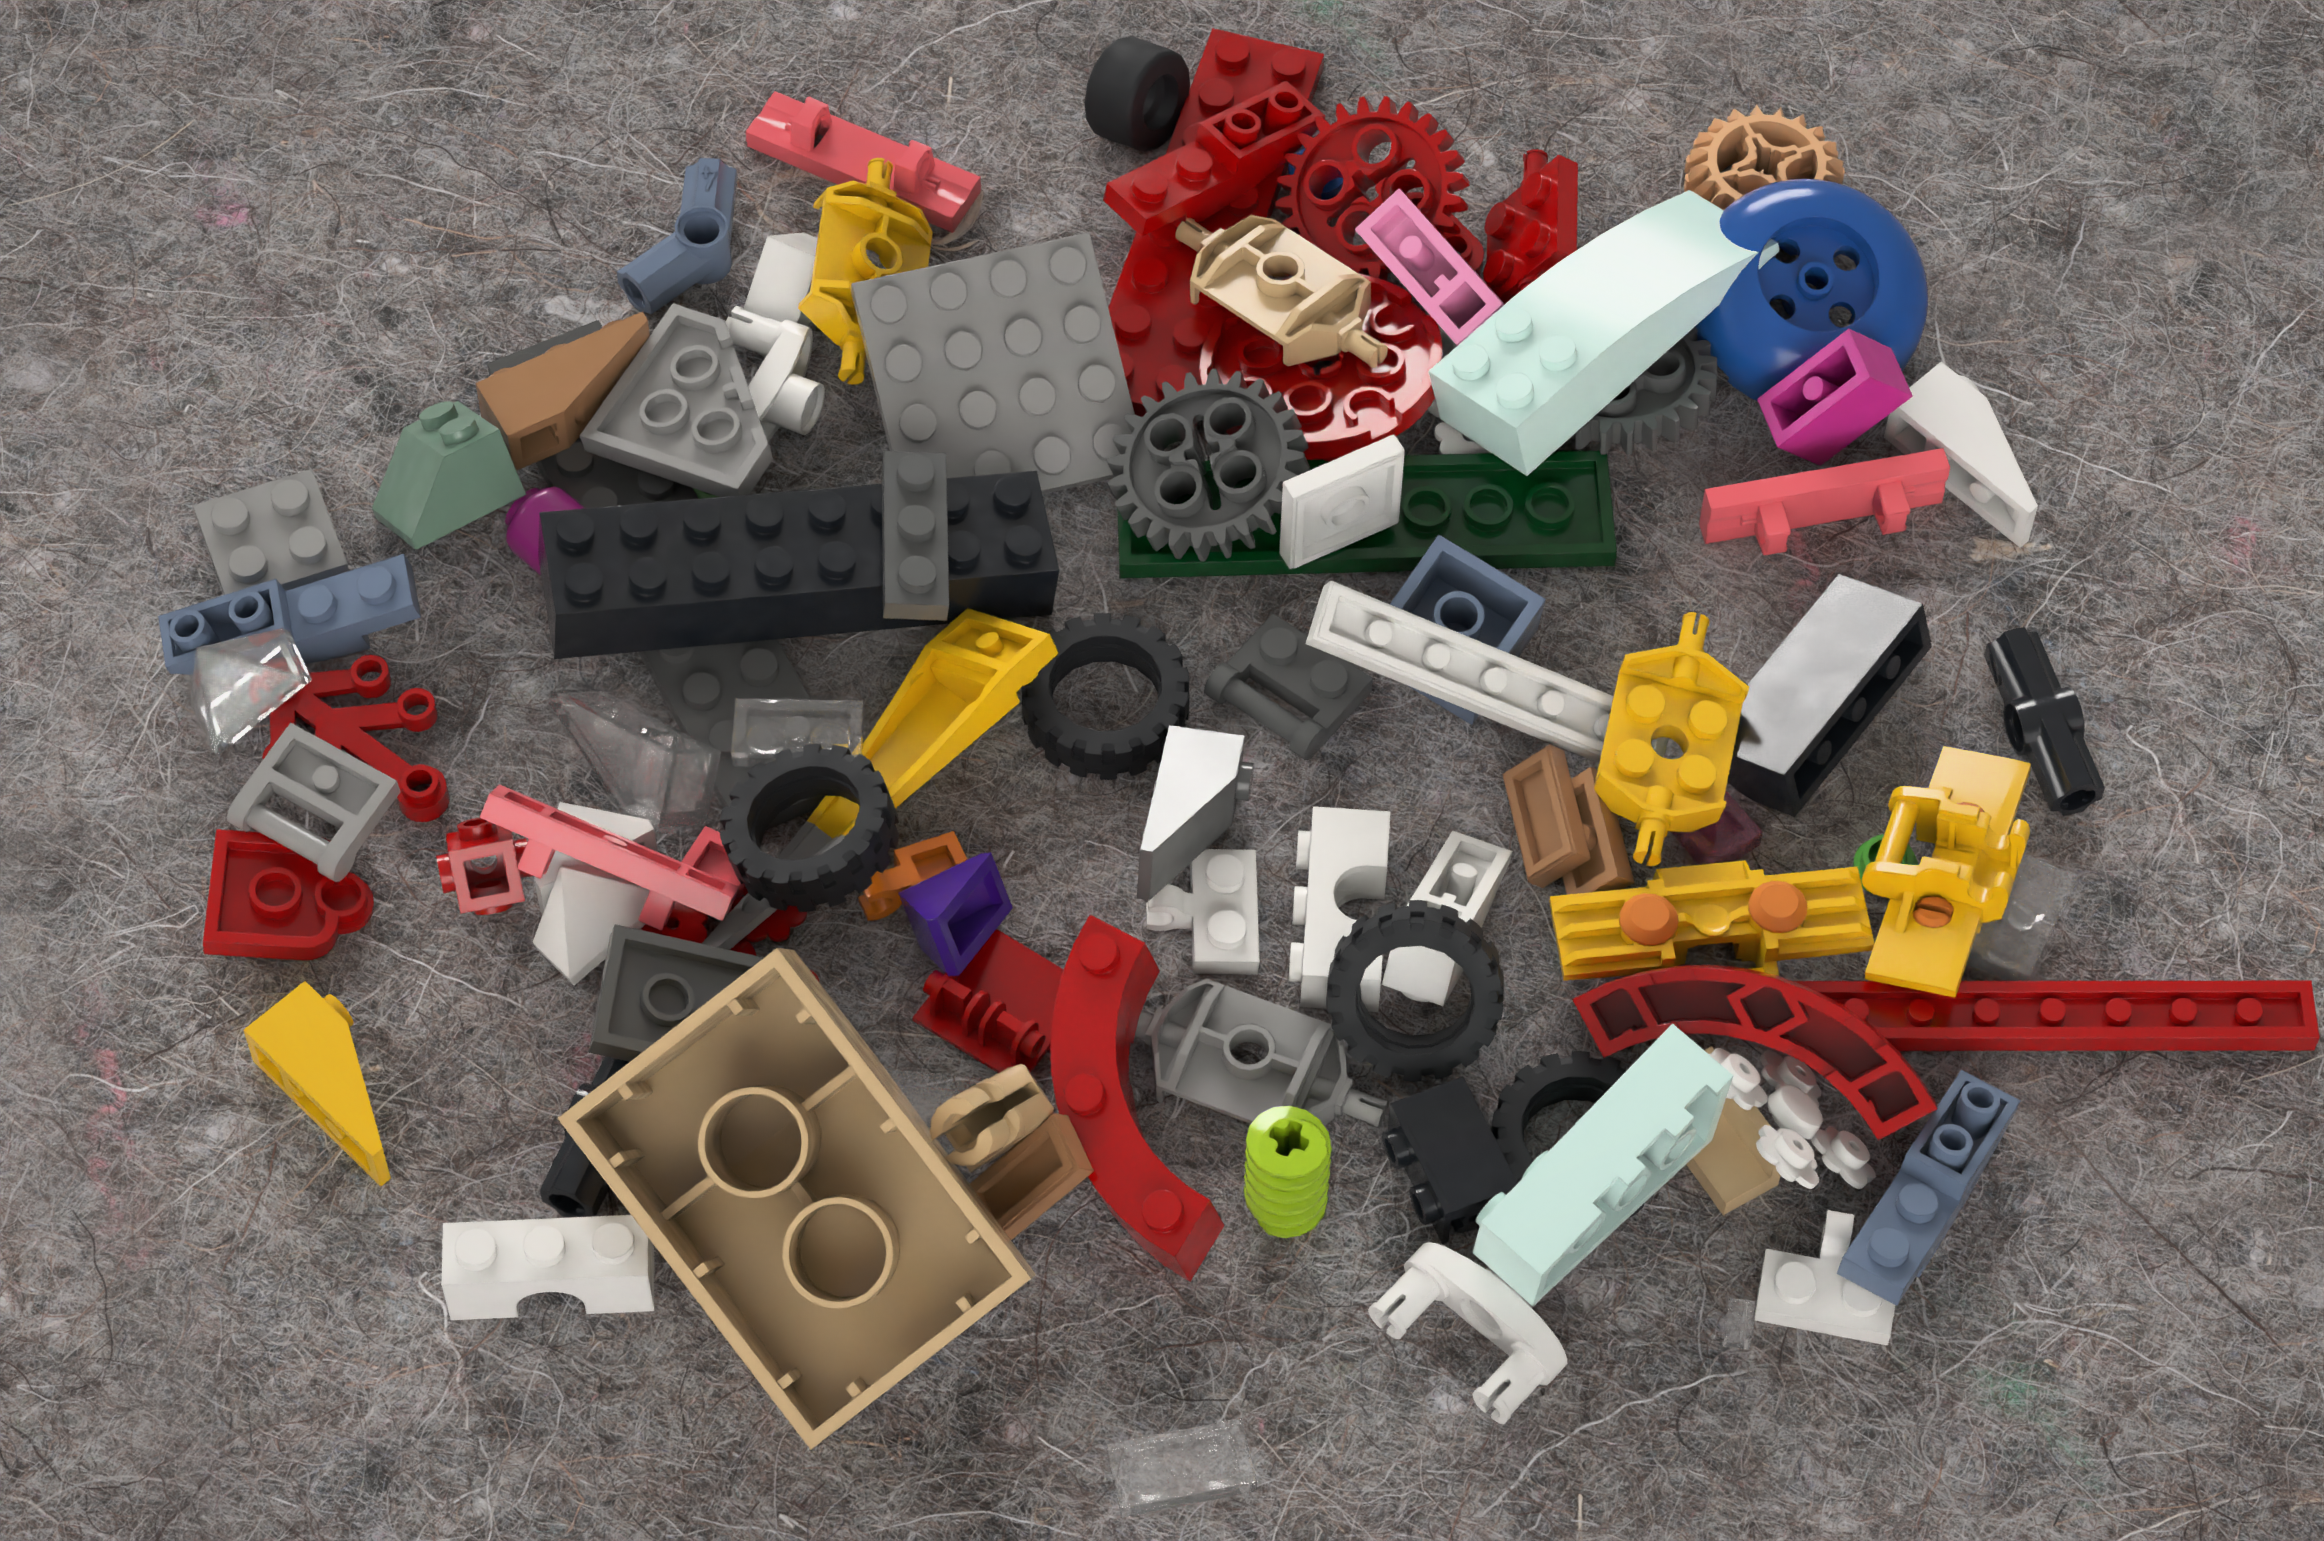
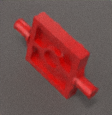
M1532 149L1528 150L1527 154L1524 153L1523 180L1520 183V187L1504 201L1496 203L1487 215L1484 226L1485 233L1487 234V258L1483 279L1504 304L1558 262L1577 251L1578 163L1558 154L1547 164L1548 154L1543 150Z

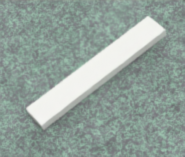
M1330 581L1323 586L1305 644L1599 763L1613 700L1612 695L1334 581ZM1660 737L1651 741L1654 751L1661 757H1664L1669 738Z

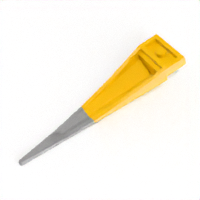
M967 608L924 646L891 702L854 755L856 757L860 753L871 761L874 770H878L881 773L895 808L1020 703L1016 692L1022 686L1032 682L1037 677L1039 671L1059 654L1051 635ZM825 796L777 859L802 860L821 855L839 844L854 827L860 806L842 796ZM747 893L701 944L730 950L777 909L770 907L766 898L758 901Z

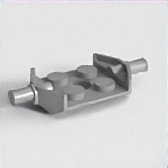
M1209 979L1187 986L1165 1009L1157 1007L1154 1015L1141 1011L1135 1037L1145 1040V1044L1151 1046L1156 1101L1163 1103L1165 1092L1250 1124L1259 1114L1273 1107L1293 1106L1307 1110L1320 1119L1324 1126L1334 1120L1336 1114L1339 1116L1346 1114L1373 1124L1378 1128L1381 1126L1382 1119H1384L1388 1109V1100H1382L1352 1089L1353 1079L1347 1077L1344 1041H1339L1333 1032L1332 1024ZM1252 1042L1263 1047L1267 1052V1056L1262 1061L1249 1065L1237 1061L1232 1056L1231 1051L1241 1043Z

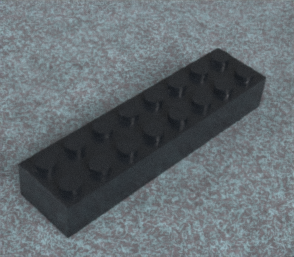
M1037 471L947 478L949 610L947 621L883 618L882 484L539 512L538 560L554 659L950 624L967 608L1001 619L1052 615L1059 566Z

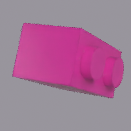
M1848 329L1760 396L1757 401L1777 447L1821 466L1913 397L1892 348Z

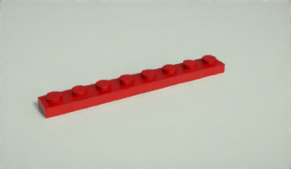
M2312 980L1961 981L1955 998L1875 981H1794L1810 987L1844 1005L1872 1025L1898 1051H2314L2320 1039Z

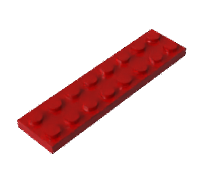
M1212 28L1166 154L1194 141L1200 122L1285 81L1312 103L1324 69V54ZM1286 160L1255 187L1198 224L1214 233L1219 228L1227 230L1250 215L1271 218L1275 201H1277L1282 187L1277 182V177L1286 175L1289 162ZM1172 222L1143 237L1136 232L1108 306L1134 414L1140 417L1147 413L1141 401L1144 395L1158 403L1165 398L1162 391V383L1167 381L1178 392L1185 389L1184 380L1186 373L1191 372L1197 384L1202 385L1199 369L1202 347L1214 324L1228 310L1202 292L1199 294V302L1196 305L1191 303L1190 279L1198 252L1176 239L1177 227Z

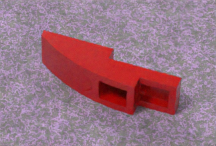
M1285 81L1200 122L1194 141L1108 182L1103 201L1142 237L1171 222L1178 228L1182 221L1186 223L1187 218H1192L1196 223H1200L1228 206L1280 167L1286 161L1284 158L1286 153H1295L1303 146L1297 135L1301 132L1312 137L1318 130L1315 117L1319 115L1325 119V115Z

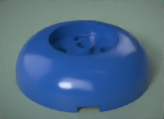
M1805 178L1784 180L1759 187L1746 193L1723 211L1720 217V228L1725 237L1739 247L1759 252L1734 280L1720 305L1696 325L1698 341L1707 340L1711 343L1710 354L1713 357H1717V366L1729 377L1728 383L1757 401L1760 396L1848 329L1892 348L1901 371L1905 369L1916 351L1925 327L1928 311V286L1923 262L1916 245L1903 225L1889 210L1873 198L1849 186L1832 181ZM1771 239L1776 241L1779 247L1790 256L1798 255L1797 260L1792 263L1780 262L1774 256L1758 270L1762 250ZM1840 254L1848 256L1854 261L1856 268L1851 271L1841 270L1836 266L1833 258ZM1806 283L1816 286L1818 290L1810 288ZM1775 299H1782V305L1791 318L1783 319L1769 303ZM1837 306L1847 308L1851 312L1849 325L1842 328L1834 325L1829 318L1830 309Z

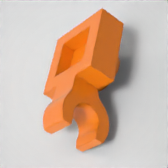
M954 831L894 850V867L885 869L883 873L876 871L871 877L873 883L863 891L864 895L858 897L867 921L879 920L895 912L902 905L899 892L968 860Z

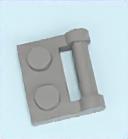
M290 722L231 803L227 814V821L244 832L252 829L260 832L318 865L317 868L320 874L335 882H339L348 874L355 861L356 853L401 791L397 780ZM276 793L338 827L339 830L329 842L266 807V803L272 794Z

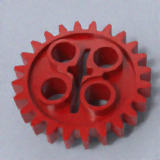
M1388 96L1383 97L1377 111H1374L1371 103L1365 97H1360L1357 105V114L1353 115L1339 103L1336 105V122L1330 125L1324 118L1318 115L1315 117V122L1320 133L1315 138L1301 132L1297 135L1300 143L1306 148L1302 155L1286 153L1284 156L1295 168L1293 175L1277 177V182L1285 190L1291 192V195L1275 201L1276 207L1282 213L1292 215L1281 224L1358 274L1387 281L1388 273H1392V271L1367 243L1353 245V238L1356 233L1355 228L1398 189L1406 194L1413 188L1423 187L1424 195L1416 207L1441 235L1443 232L1460 234L1461 229L1450 218V215L1454 212L1468 210V204L1461 197L1454 194V192L1470 186L1469 180L1463 173L1453 172L1465 163L1464 157L1458 150H1448L1455 140L1446 129L1436 132L1439 123L1430 113L1425 114L1418 120L1419 111L1411 102L1407 101L1397 114L1396 104ZM1391 142L1389 155L1379 163L1370 164L1369 156L1371 151L1381 143ZM1414 160V167L1406 169L1408 162ZM1335 178H1343L1341 191L1331 199L1322 200L1321 193L1324 186ZM1375 185L1376 192L1379 195L1369 202V196L1366 191ZM1333 218H1338L1336 226L1331 227L1330 221Z

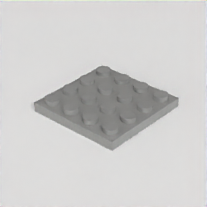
M1090 232L851 284L850 290L890 451L946 453L947 478L1037 471L1042 494L1109 480L1115 477L1107 460L1110 457L1121 454L1112 439L1114 435L1132 434L1124 417L1126 414H1135Z

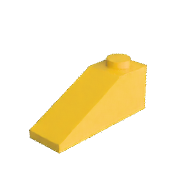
M304 981L243 1029L252 1060L381 1187L391 1179L349 1029L354 1024V1021L344 1005L335 996L328 994L322 998Z

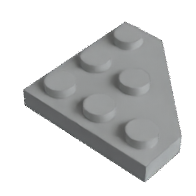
M674 303L580 434L586 452L719 497L749 495L773 460L769 443L758 417L725 320Z

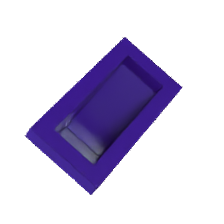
M991 852L978 854L898 893L920 949L948 976H957L963 972L1013 909Z

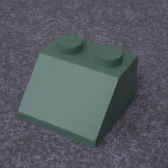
M445 401L424 409L419 414L420 420L403 428L372 510L378 521L417 550L525 496L526 492L500 430L459 401L454 403Z

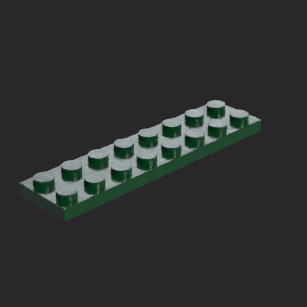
M1600 451L1554 452L1528 476L1493 453L1404 455L1398 524L1295 569H1289L1279 553L1281 514L1274 513L1271 516L1277 531L1274 535L1265 532L1261 528L1253 531L1255 548L1250 549L1241 539L1232 541V554L1230 558H1225L1219 545L1211 546L1206 561H1200L1193 546H1189L1181 559L1174 557L1169 547V542L1160 550H1153L1146 535L1139 538L1134 535L1128 520H1123L1117 508L1119 579L1413 571L1438 535H1441L1495 569L1615 566L1617 556L1607 453L1606 455L1601 454ZM1307 459L1310 470L1330 462L1323 459ZM1205 460L1207 472L1204 477L1211 489L1213 510H1218L1221 507L1219 488L1214 479L1210 460ZM1254 478L1243 479L1233 488H1243L1249 485ZM1186 494L1179 497L1174 502V505L1187 502L1194 494Z

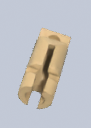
M1019 1064L1007 1068L989 1079L986 1078L940 1105L931 1119L930 1135L931 1139L934 1140L945 1134L955 1150L944 1158L952 1164L966 1166L971 1173L1008 1152L1019 1141L1036 1130L1054 1112V1107L1027 1067Z

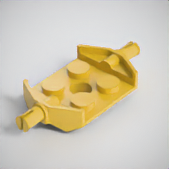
M874 158L868 162L866 184L853 180L828 187L814 202L813 208L819 209L822 207L811 287L810 292L798 305V309L836 345L840 346L842 358L838 378L842 382L848 378L847 384L851 385L860 384L864 381L866 362L865 347L850 290L851 284L925 268L929 265L933 232L922 209L896 197L897 192L889 189L893 164L890 161L884 164V158ZM866 250L877 253L880 262L886 269L875 266L869 260Z
M1688 612L1683 615L1677 645L1625 654L1618 672L1594 790L1611 812L1636 823L1635 829L1639 830L1636 849L1633 853V859L1636 862L1643 863L1648 852L1649 843L1651 844L1646 866L1660 864L1663 842L1668 831L1694 832L1719 821L1726 807L1727 801H1724L1742 705L1749 691L1747 684L1708 653H1705L1703 647L1710 621L1707 616L1700 614L1693 634L1696 612ZM1660 737L1672 739L1681 747L1683 756L1677 759L1661 757L1654 751L1651 741Z

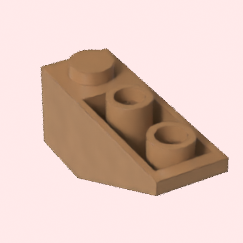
M643 311L623 320L609 322L598 331L568 344L553 346L540 356L512 368L500 369L488 378L475 383L481 417L500 430L516 471L570 448L580 437L582 431L649 338L648 319Z

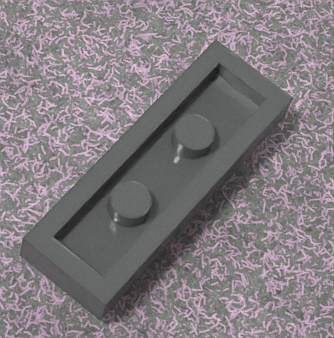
M883 451V618L947 621L949 610L946 453Z

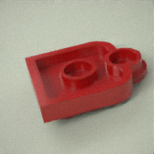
M216 829L203 936L204 954L301 961L318 959L326 955L334 947L338 934L343 935L356 932L369 922L374 910L372 891L361 878L350 872L339 882L327 878L318 872L317 864L260 832Z

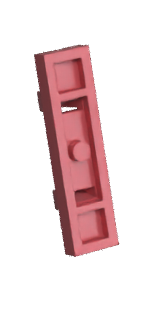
M774 91L761 113L746 130L747 147L837 185L853 180L866 184L867 166L871 159L884 158V164L890 161L893 164V172L889 189L897 192L896 197L922 209L928 223L951 233L955 231L981 192L980 176L934 158L931 147L914 140L909 142V147L831 115L828 104L811 97H807L805 103H802ZM818 134L822 135L823 138L821 139L819 144L816 147H814L815 138L818 136Z
M1944 448L1708 488L1704 491L1699 526L1705 544L1756 535L1763 555L1786 552L1787 538L1791 533L1790 529L1870 515L1875 516L1883 535L1906 531L1907 515L1910 514L1911 508L1942 503L1950 465Z
M500 784L489 793L479 817L529 838L517 869L539 879L542 878L543 874H546L557 850L650 890L638 920L659 930H663L667 924L676 902L723 921L730 911L739 890V886Z

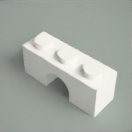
M1313 806L1311 831L1298 830L1296 869L1309 870L1308 887L1295 886L1292 925L1305 926L1304 943L1291 942L1289 981L1302 982L1300 1007L1327 1009L1328 974L1330 964L1334 959L1336 946L1343 935L1347 937L1351 933L1352 925L1357 921L1342 913L1339 907L1354 899H1385L1390 811ZM1382 955L1378 956L1366 968L1360 983L1361 1000L1368 1012H1378Z
M632 1215L443 1223L441 1285L450 1320L519 1317V1301L529 1295L543 1292L566 1293L579 1298L585 1305L586 1314L654 1311L653 1243Z

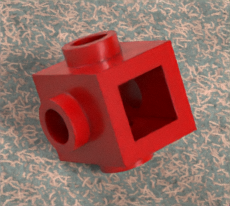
M482 818L463 821L457 825V832L446 834L448 853L436 855L443 893L456 891L460 914L473 911L477 915L495 914L510 909L514 903L525 901L521 878L531 877L532 875L518 870L517 867L527 844L526 838L513 840L512 831ZM496 855L494 863L486 868L477 867L471 861Z

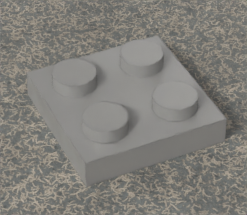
M312 469L193 505L198 525L224 595L273 579H277L284 590L287 591L349 571L348 563Z

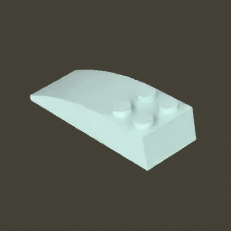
M1691 190L1642 211L1599 235L1558 262L1511 298L1429 370L1440 419L1528 476L1719 306L1734 280L1759 252L1744 249L1728 240L1720 228V217L1724 210ZM1771 239L1764 246L1758 270L1779 252V245L1776 241Z

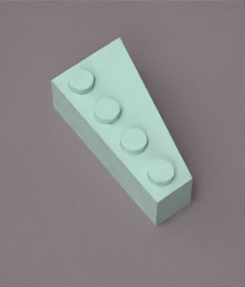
M1672 1023L1550 1151L1543 1152L1530 1164L1523 1174L1522 1180L1507 1195L1504 1192H1500L1483 1207L1476 1218L1479 1230L1473 1254L1529 1304L1534 1306L1712 1141L1734 1075Z

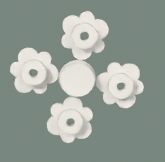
M1716 1048L1709 1054L1734 1075L1726 1098L1734 1099L1745 1110H1750L1753 1106L1762 1107L1768 1100V1110L1780 1129L1776 1131L1771 1126L1764 1125L1758 1132L1760 1139L1756 1142V1147L1765 1160L1776 1166V1170L1784 1179L1790 1182L1796 1180L1799 1184L1809 1189L1814 1188L1819 1183V1177L1815 1172L1818 1165L1814 1159V1151L1805 1139H1811L1815 1148L1823 1154L1822 1160L1831 1171L1840 1173L1843 1179L1851 1186L1862 1189L1876 1177L1874 1169L1867 1163L1870 1159V1153L1858 1137L1848 1131L1843 1130L1839 1132L1831 1126H1828L1825 1130L1819 1129L1823 1122L1817 1100L1821 1096V1090L1816 1083L1814 1073L1805 1063L1792 1056H1787L1783 1059L1771 1050L1764 1051L1760 1056V1061L1764 1066L1761 1074L1776 1090L1767 1098L1765 1091L1758 1085L1761 1080L1758 1071L1747 1059L1738 1054H1730L1722 1048Z

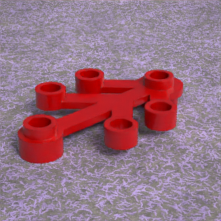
M365 655L358 658L352 664L351 669L312 673L297 661L281 659L265 664L254 674L250 683L252 701L260 712L270 717V744L263 752V759L290 722L296 725V718L299 717L315 729L316 737L340 750L343 749L351 756L397 780L401 791L397 796L401 812L408 819L415 822L433 821L447 810L450 802L445 777L439 770L424 764L411 766L366 733L367 731L397 728L422 732L431 728L437 720L438 712L435 699L429 691L422 688H412L402 693L397 702L331 708L319 699L351 693H358L365 698H377L384 695L391 686V676L388 665L382 657ZM369 672L381 674L373 681L361 680L362 676ZM290 683V685L283 690L273 689L277 685ZM416 705L428 707L423 713L418 715L407 713L410 708ZM421 784H431L428 789L421 792L411 790Z

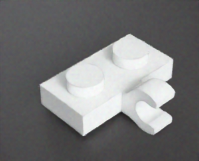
M1205 849L1190 863L1191 893L1184 892L1177 886L1167 884L1152 899L1148 900V903H1146V929L1154 931L1192 929L1193 974L1258 975L1260 958L1256 850Z
M1827 1210L1818 1258L1772 1249L1765 1250L1753 1320L1888 1346L1895 1305L1837 1274L1842 1257L1850 1246L1854 1223L1853 1214Z

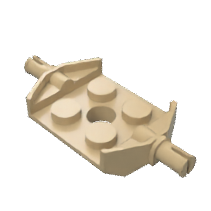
M1250 215L1227 230L1219 228L1214 233L1196 223L1192 218H1187L1186 223L1182 221L1178 226L1176 239L1198 252L1190 279L1191 303L1196 305L1199 302V294L1202 292L1283 346V364L1286 366L1337 355L1341 351L1351 352L1372 368H1376L1377 362L1381 364L1386 358L1388 352L1387 345L1380 343L1362 331V326L1371 304V281L1278 221ZM1292 275L1294 277L1287 280H1274L1268 276L1284 277Z

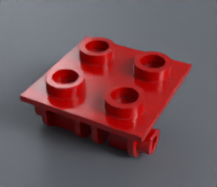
M996 929L960 975L948 976L947 973L943 974L939 970H934L929 975L923 986V992L929 995V997L912 1017V1021L997 1073L1019 1064L1025 1065L1031 1073L1050 1049L1053 1009L1064 969Z

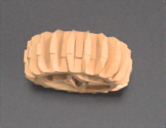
M1756 105L1750 116L1745 117L1739 111L1733 109L1727 118V122L1714 118L1707 132H1699L1698 137L1693 143V149H1691L1690 155L1686 158L1684 191L1691 190L1722 210H1725L1731 203L1746 193L1774 182L1806 178L1843 184L1845 170L1843 161L1837 159L1836 142L1825 141L1823 126L1807 129L1804 114L1790 120L1784 117L1781 106L1773 115H1765ZM1732 165L1731 170L1721 173L1725 168Z

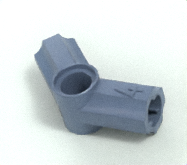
M699 158L697 163L686 167L681 211L674 225L675 232L617 271L618 284L625 292L629 302L639 312L643 311V313L653 314L694 284H712L722 280L730 272L732 266L730 243L738 176L737 170L724 164L721 159Z

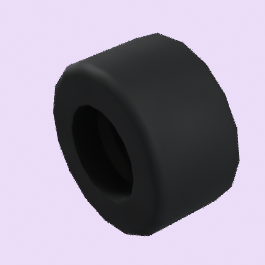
M1133 36L1117 39L1109 45L1095 63L1086 88L1084 102L1086 120L1093 133L1142 152L1158 149L1170 139L1190 90L1189 68L1182 55L1171 49Z

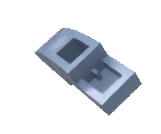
M404 554L287 591L284 590L277 579H273L158 616L166 669L170 674L188 675L257 672L265 664L281 659L297 661L304 665L339 658L370 649L368 637L370 633L421 618L412 565Z
M1961 1070L1938 1104V1109L1932 1113L1907 1151L1900 1171L1842 1257L1837 1274L1897 1306L1915 1277L1920 1278L2003 1137L2021 1100Z

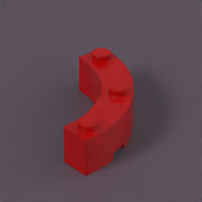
M1089 915L1073 944L1064 967L1053 1009L1050 1053L1051 1076L1056 1105L1059 1114L1069 1116L1094 1170L1088 1178L1112 1215L1127 1230L1137 1244L1162 1265L1191 1282L1225 1225L1211 1200L1186 1185L1152 1152L1145 1140L1138 1120L1132 1086L1129 1082L1130 1043H1134L1139 1016L1160 970L1145 942Z
M1718 965L1672 966L1642 971L1612 980L1572 999L1604 1058L1629 1046L1658 1039L1673 1023L1684 1034L1725 1035L1752 1041L1786 1053L1807 1064L1824 1076L1851 1102L1865 1119L1877 1140L1938 1109L1937 1103L1917 1072L1901 1053L1872 1025L1839 1002L1810 987L1777 975L1746 968Z

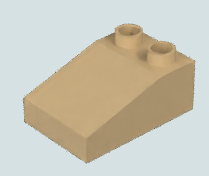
M782 948L773 950L557 1118L810 1450L1036 1275L958 1167L944 1158L948 1154L937 1139H931L928 1126L795 950Z

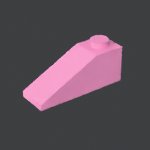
M1400 189L1395 191L1355 228L1356 232L1457 346L1505 305Z

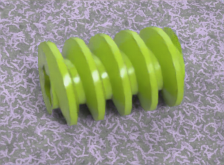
M1293 1106L1273 1107L1259 1114L1250 1124L1246 1137L1245 1185L1243 1189L1246 1206L1268 1235L1280 1238L1302 1236L1314 1229L1324 1217L1328 1202L1330 1156L1332 1152L1329 1132L1316 1116L1307 1110Z

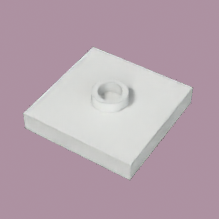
M1394 434L1283 482L1279 553L1289 569H1295L1398 524L1405 450Z

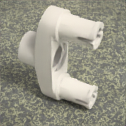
M735 306L731 311L732 317L728 316L725 322L732 343L766 357L748 387L767 441L769 442L780 427L802 435L808 434L819 418L825 398L824 385L805 378L812 351V329L788 319L779 322L771 318H765L746 311L742 307Z
M1424 1243L1404 1264L1405 1273L1368 1309L1371 1319L1379 1328L1382 1329L1389 1321L1391 1325L1387 1328L1386 1333L1395 1339H1401L1406 1330L1434 1300L1442 1301L1467 1323L1508 1354L1509 1358L1472 1394L1476 1405L1484 1413L1492 1406L1496 1408L1491 1414V1418L1500 1424H1505L1511 1418V1414L1539 1384L1548 1385L1567 1365V1357L1560 1341L1542 1318L1532 1309L1534 1306L1529 1304L1489 1267L1485 1269L1469 1258L1437 1243Z

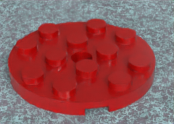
M1360 274L1371 281V304L1365 317L1362 331L1388 347L1386 358L1381 364L1377 362L1376 368L1370 367L1366 362L1349 351H1341L1337 355L1286 366L1283 364V346L1233 312L1227 310L1214 324L1202 347L1199 367L1201 383L1206 384L1211 369H1217L1223 384H1227L1236 371L1242 373L1247 388L1259 378L1264 380L1270 395L1279 391L1287 404V410L1294 409L1302 426L1299 430L1303 431L1309 446L1308 449L1303 451L1306 459H1323L1331 462L1393 434L1398 436L1424 415L1435 399L1429 370L1444 358L1442 338L1437 322L1430 314L1426 315L1419 307L1412 303L1411 293L1391 282ZM1319 361L1334 362L1329 367L1321 368L1320 375H1316L1313 369ZM1243 425L1234 426L1226 432L1232 435L1238 432Z

